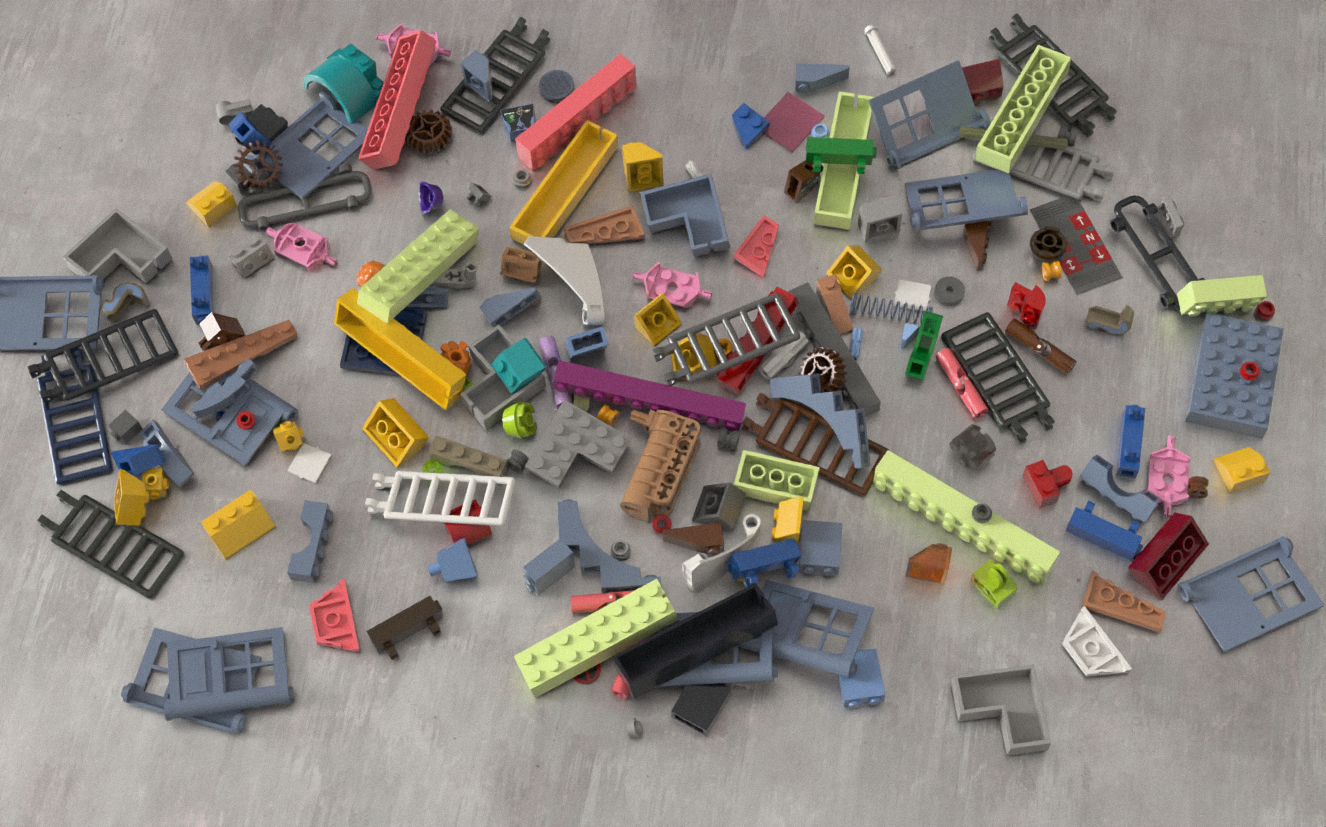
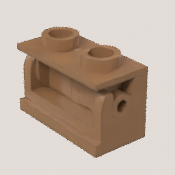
M507 247L502 255L500 275L520 279L527 283H536L540 276L542 261L534 253Z

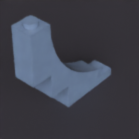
M819 374L770 379L769 389L772 398L792 399L814 409L832 427L843 450L853 449L852 461L854 467L864 468L870 466L864 408L844 410L842 391L821 393Z
M566 499L558 502L559 539L561 538L572 552H580L581 574H601L602 593L637 590L655 579L661 585V577L647 575L645 578H641L639 567L620 562L599 548L583 526L577 501Z

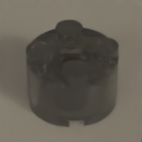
M971 424L957 435L949 445L959 457L958 462L964 468L968 466L977 470L995 456L996 447L987 433L983 435L980 432L981 428L974 424Z

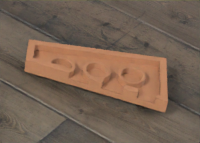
M633 205L564 227L569 243L596 244L645 239V233Z
M1092 570L1082 607L1085 606L1088 610L1159 633L1161 632L1166 615L1165 611L1144 599L1136 598L1132 595V592L1120 589L1114 585V582L1109 579L1106 581Z

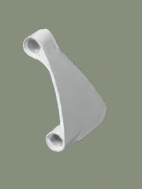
M529 236L523 245L533 251L539 260L548 264L583 301L582 321L584 325H603L605 314L602 291L588 244L566 243V240L562 238Z

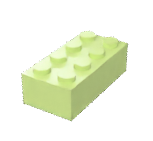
M1263 275L1191 281L1177 293L1181 315L1188 314L1190 317H1193L1200 313L1207 314V312L1214 314L1219 311L1232 313L1241 309L1242 312L1251 311L1253 307L1261 304V301L1267 297Z
M743 450L734 485L746 493L745 497L775 504L797 497H804L803 510L810 512L820 467Z

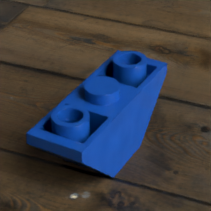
M240 111L229 123L231 131L247 147H249L248 142L252 141L255 146L256 140H259L260 146L265 141L267 142L266 148L269 145H273V149L275 148L274 144L243 112ZM254 150L253 152L259 154L260 150Z
M157 444L118 450L111 453L118 469H123L131 475H138L165 461Z

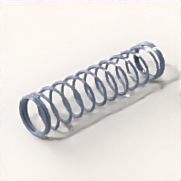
M855 292L853 293L852 302H851V308H850V312H852V313H853V312H854V313L857 312V309H858V307H859V303H860V300H861V314H863V313L865 312V309H866V306H867V303H868V315L870 316V315L872 314V311H873V308H874V305H875V302H876V308H875V315H876V317L879 316L880 311H881V308H882V305H883V318L885 319L886 316H887V313H888L890 304H891V309H890V319H891V320L894 318L895 313H896V310H897V307H898V321H900L901 318H902L904 309H905V307H906V311H905V322H906V323L909 321V318H910L912 309H913V324L916 323V320H917V318H918L919 312H920V324H921V322H922V310H923L922 305L919 306V309H918V312H917V315H916V318H915V304H912L911 309H910V312H909V315H908V318H907V308H908L907 302L904 304V307H903V310H902V313H901V316H900V301H898L897 304H896V307H895L893 316H892L893 300H892V299L890 300V302H889V304H888L887 311H886V313H885V298H883V299H882V302H881V305H880V308H879V311H878V314H877L878 297H875V300H874V302H873L872 309H871V311H870V295H869V296L867 297V300H866V303H865V306H864V309H863V312H862L863 294L860 295V298H859L857 307H856V309H855L856 299H857V293H855ZM928 306L926 311L933 313V307Z

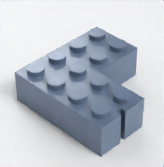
M711 173L640 192L647 224L651 233L686 224L695 257L709 254L711 249L717 252L730 248Z

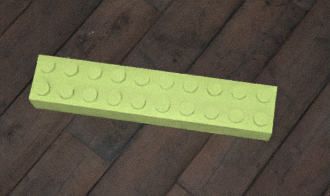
M889 450L876 466L873 484L878 490L888 492L895 500L903 501L912 510L923 513L930 521H936L941 524L945 530L953 531L962 540L975 544L980 551L990 553L997 561L1010 565L1015 572L1028 576L1032 582L1044 584L1056 564L1060 551L992 512V517L988 522H976L972 517V510L979 503ZM983 512L978 513L980 516H985Z

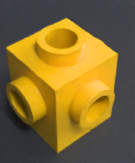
M295 421L284 422L280 424V427L273 429L281 452L288 449L295 450L303 444L301 439L305 437L301 426L297 427Z
M152 468L144 471L140 481L145 483V489L149 492V499L156 500L160 497H166V490L169 489V479L163 468Z

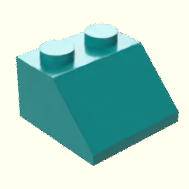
M523 338L502 351L491 363V366L511 394L517 393L539 377L547 368L527 338Z

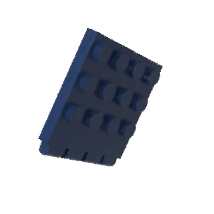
M405 307L393 319L404 325L421 340L423 339L425 330L423 326L426 325L428 313L422 311L420 307ZM346 335L340 368L401 376L349 335Z

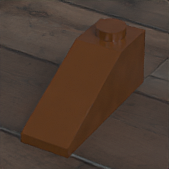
M721 522L662 530L664 542L710 555H717L724 551Z

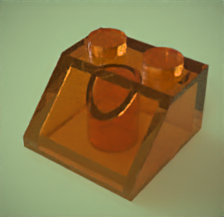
M942 543L931 544L909 558L905 577L945 584L952 547Z

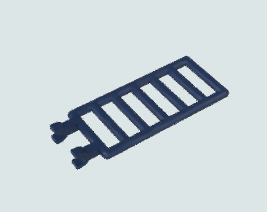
M79 348L72 350L71 352L82 374L87 373V385L95 382V374L91 364H83V355ZM44 355L41 356L42 362L46 361ZM71 369L60 371L62 378L74 376ZM50 370L45 372V376L38 377L39 392L46 390L45 383L55 381ZM77 384L67 388L71 392L80 388V386ZM98 389L90 392L91 398L51 409L49 402L44 404L40 395L55 483L58 485L112 471V462ZM93 406L94 415L53 425L51 416ZM96 422L97 432L56 442L54 433ZM97 439L100 441V449L59 459L58 449ZM100 456L103 457V466L62 476L61 466Z

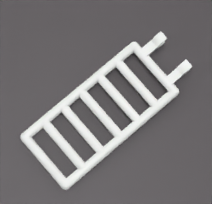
M397 471L395 477L374 473L372 480L376 482L375 489L391 487L387 502L366 498L365 507H368V514L384 512L385 519L503 526L506 523L516 480L513 477ZM402 479H413L404 512H393ZM432 480L423 512L412 513L420 481ZM439 481H450L441 515L430 514ZM458 482H468L469 485L461 515H449ZM477 483L488 484L480 516H468ZM496 484L507 485L499 518L488 517Z

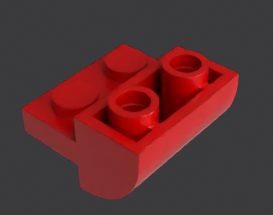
M1015 282L1011 288L1007 306L1011 310L1021 313L1020 320L1025 325L1037 329L1046 303L1045 294L1036 285L1033 290H1030Z
M476 499L472 500L468 516H480L482 508ZM463 505L452 509L449 515L460 516ZM444 523L453 543L465 538L467 545L492 535L489 525Z

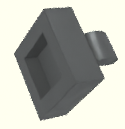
M471 182L467 188L471 191L467 195V199L472 200L475 197L476 200L473 202L475 206H479L482 201L488 202L492 197L478 184Z

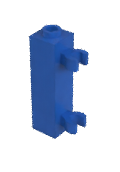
M208 255L190 257L192 317L196 324H200L211 312L214 313L212 263Z
M1126 405L1122 415L1116 476L1136 479L1139 472L1146 408H1141L1138 405Z
M1089 500L1084 510L1075 508L1067 525V532L1132 561L1134 555L1138 556L1143 547L1140 542L1143 537L1135 534L1140 525L1139 523L1132 520L1129 529L1126 530L1091 514L1095 503Z
M790 539L734 553L726 563L728 572L732 575L733 579L744 578L747 588L754 583H759L756 574L784 567L788 579L796 577L795 573L800 572L796 563L802 557V554L795 539Z

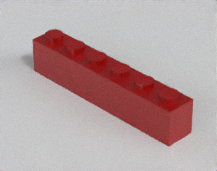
M776 287L769 295L779 293L791 316L798 305L796 296ZM774 301L764 306L779 334L786 323ZM758 311L757 317L754 322L752 321V324L763 346L774 341ZM747 331L745 336L739 339L745 353L756 349ZM736 350L729 354L728 360L738 357ZM765 354L717 373L716 379L719 385L739 396Z

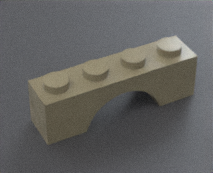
M435 436L428 451L431 462L448 468L452 465H457L470 469L481 476L506 477L509 471L506 459L439 436Z

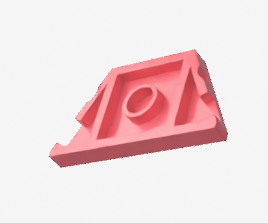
M342 579L331 591H326L320 599H316L309 605L315 638L318 645L360 652L345 579Z

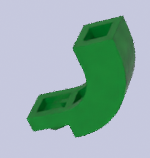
M928 311L924 312L905 375L921 380L924 379L943 319L942 315Z

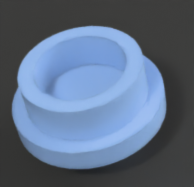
M820 123L812 128L811 135L812 137L828 138L829 129L825 124Z

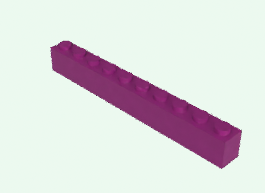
M560 360L558 361L553 381V389L562 393L570 392L579 397L587 396L597 401L613 402V404L619 406L627 405L636 410L644 409L655 412L657 410H665L697 422L706 423L710 427H723L728 431H740L746 407L744 402Z

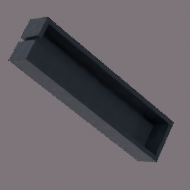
M754 583L613 655L612 659L616 671L633 699L777 626L776 613L761 589Z

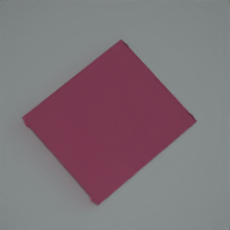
M787 92L764 117L769 121L770 126L763 134L793 153L812 132V128L825 118V115Z

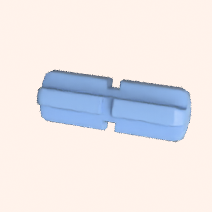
M854 328L852 333L850 352L854 359L859 358L863 335L861 328Z

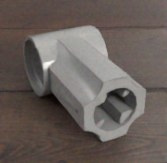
M250 99L234 103L221 101L216 105L219 122L223 125H228L240 111L246 116L253 112Z

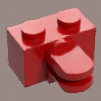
M1044 459L1027 465L1023 473V477L1039 509L1057 503L1060 496L1058 488L1069 484L1073 476L1071 468L1067 465L1049 470Z

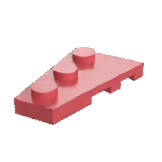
M763 215L735 252L733 258L763 278L779 224Z

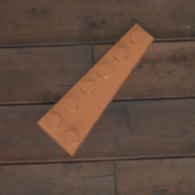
M286 320L184 358V362L198 388L201 390L220 380L221 376L228 372L231 374L237 371L239 365L248 358L252 361V359L264 356L297 338V331L290 320Z

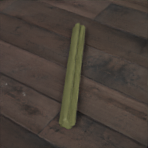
M962 126L960 127L959 136L981 140L987 129ZM1031 135L1026 145L1066 149L1068 139Z

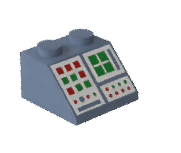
M475 50L461 62L464 81L490 103L492 101V76L489 59L484 53L481 54Z

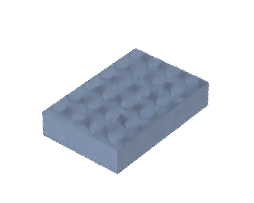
M1207 312L1202 323L1185 422L1263 438L1269 425L1284 328ZM1255 362L1260 369L1258 378L1251 381L1244 379L1240 375L1242 364Z

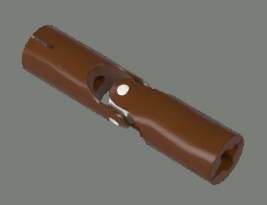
M1016 318L1008 324L1005 330L1007 334L1023 345L1033 347L1037 355L1066 375L1072 371L1077 363L1075 359L1046 339H1040L1033 330ZM1048 344L1051 352L1048 356H1044L1041 353L1046 350Z

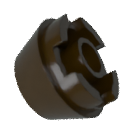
M1045 226L1044 229H1040L1032 235L1030 248L1038 261L1052 263L1064 255L1067 249V241L1058 228Z

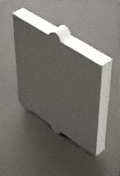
M899 279L897 291L894 293L896 296L894 308L898 301H900V309H903L904 304L907 302V310H910L912 304H915V312H918L919 306L922 305V313H924L931 299L929 297L931 285Z
M303 443L287 472L299 477L300 480L305 479L316 484L332 455L320 450L319 447L315 448Z

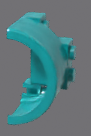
M351 43L342 50L340 48L327 57L325 62L308 73L303 79V87L305 89H308L309 84L313 81L319 82L329 89L341 104L346 119L351 124L376 106L384 81L377 77L376 62Z

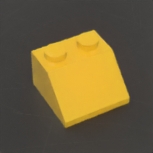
M216 181L186 202L189 208L208 227L237 206L233 194L222 183Z
M848 245L826 274L828 276L835 274L840 288L852 298L854 292L859 294L871 285L883 269L859 245Z
M696 333L695 337L710 368L716 366L715 352L709 337ZM688 337L680 341L678 345L692 374L703 371ZM673 353L671 354L673 371L675 372L680 370L681 367Z
M1250 447L1213 458L1229 493L1264 483L1271 473L1263 456Z
M120 469L114 494L116 524L140 526L141 518H145L146 507L144 504L149 501V492L146 491L144 482L127 471Z
M804 497L779 502V509L774 511V521H777V526L772 527L771 539H775V543L795 539L797 545H799Z

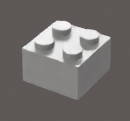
M886 196L880 200L867 201L860 205L858 226L864 242L900 233L902 211L896 196Z

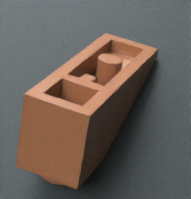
M835 274L817 279L816 292L839 334L844 335L853 332L844 297Z

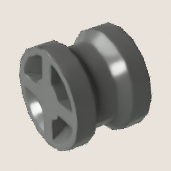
M513 449L511 457L506 460L509 469L521 473L523 465L527 463L529 458L523 452Z

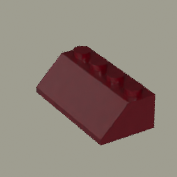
M999 59L962 67L975 104L1002 97L1004 84Z
M1174 512L1129 565L1128 569L1136 582L1163 600L1209 543L1192 516Z

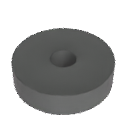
M950 276L941 278L936 283L934 290L936 300L945 306L959 304L965 294L964 284L959 279Z

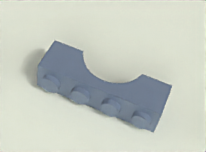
M1098 454L1092 457L1079 476L1083 479V482L1099 490L1103 497L1110 498L1116 502V506L1120 509L1130 512L1137 521L1145 523L1152 516L1162 499L1148 489L1137 493L1123 491L1116 485L1113 479V465Z
M307 500L304 502L301 520L303 525L312 531V538L304 550L291 555L287 571L291 580L314 583L315 576L318 577L320 566L318 563L319 559L323 558L324 555L323 542L328 538L327 526L328 522L332 521L333 516L328 503Z

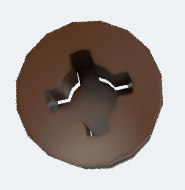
M1201 476L1189 478L1190 488L1188 489V495L1196 499L1206 498L1208 496L1206 487L1209 485V480Z

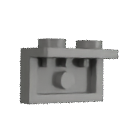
M1170 195L1163 196L1160 205L1157 207L1158 213L1155 215L1171 239L1179 237L1184 227V220L1179 216L1176 203L1172 201Z
M257 237L248 241L242 248L236 249L228 258L239 269L242 276L247 277L274 259V255L267 243Z

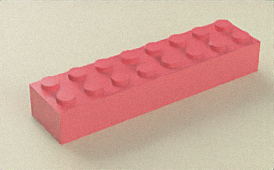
M422 30L399 37L358 158V160L374 170L395 165L399 161L400 152L405 143L404 139L410 128V121L415 113V106L420 97V91L425 82L426 72L430 67V60L435 52L437 42Z
M619 54L515 138L518 158L532 171L541 167L547 159L555 156L558 150L571 142L586 120L595 123L602 114H606L613 105L621 102L624 96L635 90L637 87L636 66L622 54Z

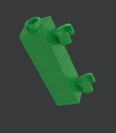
M807 137L806 162L813 163V172H820L821 163L857 165V174H864L866 165H872V160L876 158L877 148L873 147V140Z

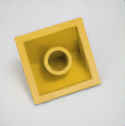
M661 293L634 315L635 328L652 345H656L682 324L664 293Z

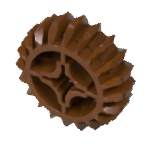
M424 109L423 113L417 111V116H412L410 128L405 136L408 146L412 150L416 149L418 154L423 151L424 155L427 152L433 155V151L440 152V148L445 149L446 144H450V139L452 138L450 120L446 118L445 114H440L439 111L434 113L432 109L429 112Z
M256 140L255 146L252 141L248 142L250 148L242 145L245 151L237 150V153L241 156H234L235 160H239V164H233V167H239V170H235L234 173H241V176L237 179L239 181L245 179L243 182L244 186L250 182V189H253L255 184L257 190L261 189V184L267 189V182L273 186L272 178L279 180V177L275 174H282L281 170H277L278 167H283L282 163H277L282 157H275L279 151L274 150L272 152L273 145H269L266 148L267 142L265 141L260 146L259 140ZM260 150L255 159L245 158L251 151ZM265 152L271 157L273 167L265 163ZM257 160H260V164L267 168H259V170H256V166H254V164H250L249 162L254 163L257 162ZM243 163L252 168L251 178L245 173ZM264 170L271 172L267 178L257 180L260 172Z
M821 347L813 349V353H807L808 358H802L804 364L799 365L802 368V372L798 374H819L821 393L843 389L842 382H846L844 375L848 374L844 371L847 365L843 364L844 358L839 357L840 354L830 348ZM825 359L829 361L831 365L830 367L828 366V363L825 362Z

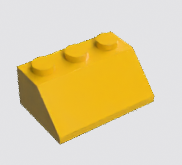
M630 142L622 145L624 176L628 193L664 186L663 157L661 153L641 142Z
M395 398L380 400L362 427L363 431L396 468L420 452L429 439L426 432Z
M252 490L247 491L201 521L204 529L226 560L276 527Z

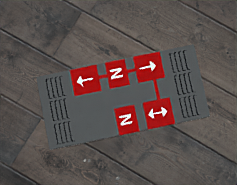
M1065 196L1030 209L1040 229H1044L1045 226H1053L1058 228L1060 233L1066 237V252L1057 260L1076 294L1122 278L1121 273L1079 200Z

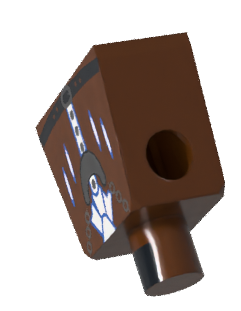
M805 160L790 169L784 193L798 203L817 186L820 173L823 172V165L821 164L820 172H813V163H807Z

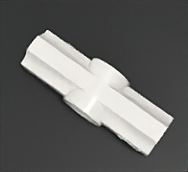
M799 332V340L773 350L771 357L759 367V372L766 380L774 378L784 367L788 368L795 361L796 356L809 344L806 335Z

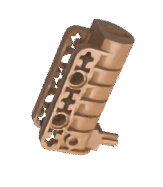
M633 410L629 420L644 425L645 432L649 433V439L622 498L620 507L628 515L638 520L649 522L651 515L665 514L668 517L671 515L700 448V424L693 419L665 410H657L656 412L650 410L649 414ZM695 426L696 431L689 432L688 428ZM667 505V509H668V510H664V512H660V508H659V507H663V506Z

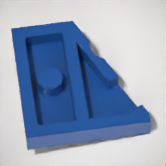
M745 103L732 114L746 149L770 126L769 121Z

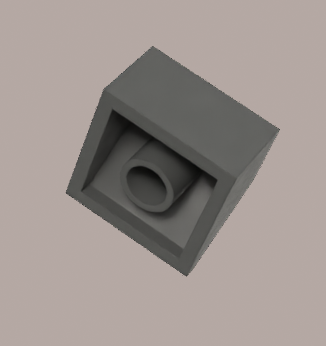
M730 482L703 486L692 520L700 524L721 522L722 529L734 528L746 493Z

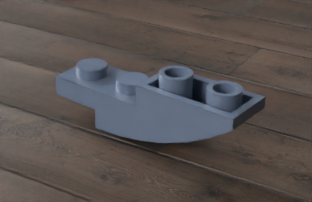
M248 358L239 365L238 370L232 376L226 379L223 386L218 382L210 386L206 394L194 403L191 411L198 418H202L227 408L252 388L247 382L259 368Z
M152 420L140 432L144 439L142 443L145 446L158 445L165 460L162 464H159L160 467L179 487H182L194 475V472L180 451L173 447L158 422Z

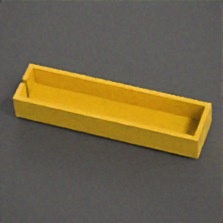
M586 120L509 227L511 239L523 245L529 236L554 238L617 150L618 135L603 128L601 136V126Z
M354 288L337 299L334 324L444 410L449 409L461 399L466 374L460 368L453 365L447 358L440 355L433 347L427 345L395 319L385 323L357 304L359 292Z

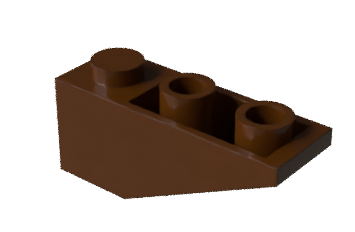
M989 221L964 225L963 238L977 271L981 270L982 264H986L987 253H984V248L988 249L989 237H986V233H990L992 223Z

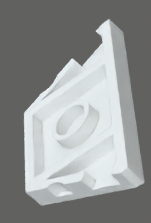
M1082 607L1062 643L1064 648L1086 677L1130 672L1132 669L1086 607Z

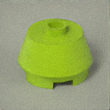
M519 401L504 410L503 427L507 435L526 439L530 435L535 434L537 422L533 423L532 413H535V410L531 403Z

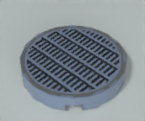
M563 70L548 71L540 79L539 90L546 100L561 102L573 92L574 81L572 76Z

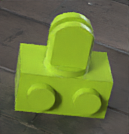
M991 559L973 572L971 577L973 584L996 609H999L1014 597L1018 589L1015 581L1010 577L1008 578L1007 570L1001 564L994 563Z

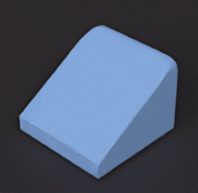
M905 324L901 342L903 349L917 337L919 325Z

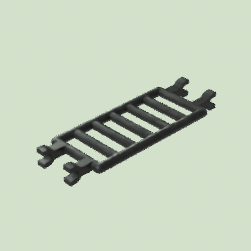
M1019 14L1012 16L1013 22L1010 23V26L1017 29L1020 34L1010 41H1007L996 27L990 31L992 36L989 37V40L999 46L996 50L997 55L1019 76L1023 69L1017 63L1032 54L1037 45L1044 46L1046 44L1051 50L1066 55L1036 25L1028 27ZM1033 33L1040 39L1013 58L1006 53L1007 50ZM1071 60L1069 68L1075 75L1060 85L1054 97L1080 79L1087 86L1060 105L1052 99L1049 106L1068 125L1076 123L1083 133L1089 137L1094 133L1092 129L1095 128V125L1085 118L1087 114L1098 108L1103 113L1105 119L1111 122L1115 119L1114 114L1117 113V110L1106 103L1109 96ZM1092 91L1100 97L1072 117L1064 111Z

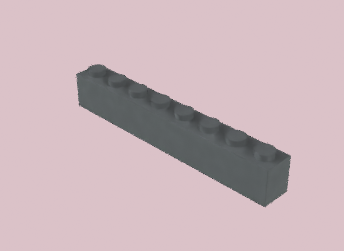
M807 282L789 290L788 292L795 295L798 301V305L794 310L796 320L805 328V335L808 339L811 338L814 343V349L821 347L830 348L840 354L839 357L844 358L843 364L847 365L844 371L848 374L844 375L846 382H842L843 389H840V391H842V397L848 400L850 409L864 408L865 417L879 411L881 404L879 398L810 284ZM825 359V362L828 363V366L830 367L831 365L829 361Z

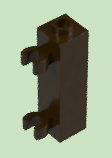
M428 596L367 630L368 636L378 654L386 650L391 660L399 657L394 645L429 626L434 636L441 633L436 621L442 619L440 611L443 609L438 600L433 601L432 597Z

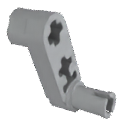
M468 262L465 270L447 269L431 285L441 288H471L476 281L477 265L474 262Z

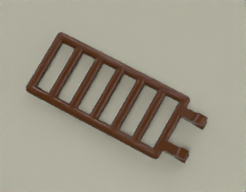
M760 392L756 399L758 400L756 405L767 408L772 413L764 427L745 417L742 422V429L758 435L756 439L757 444L791 461L820 467L817 463L835 433L829 423L821 415L789 399L780 398L776 402ZM785 406L794 410V413L776 444L765 438ZM802 414L810 418L811 421L792 453L782 447ZM820 423L828 427V430L811 460L808 461L800 457V454L817 424ZM868 439L869 449L871 448L879 452L880 455L862 487L851 482L859 469L854 467V463L845 478L834 474L847 451L843 450L842 445L828 469L819 468V475L861 496H865L873 484L876 466L889 449Z

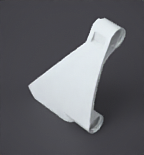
M749 514L744 517L743 532L746 539L733 548L704 560L697 554L682 563V572L687 580V586L690 591L700 592L728 572L726 562L732 554L745 551L751 547L760 532L761 520L757 515ZM754 523L756 524V526L750 528L747 526V524Z

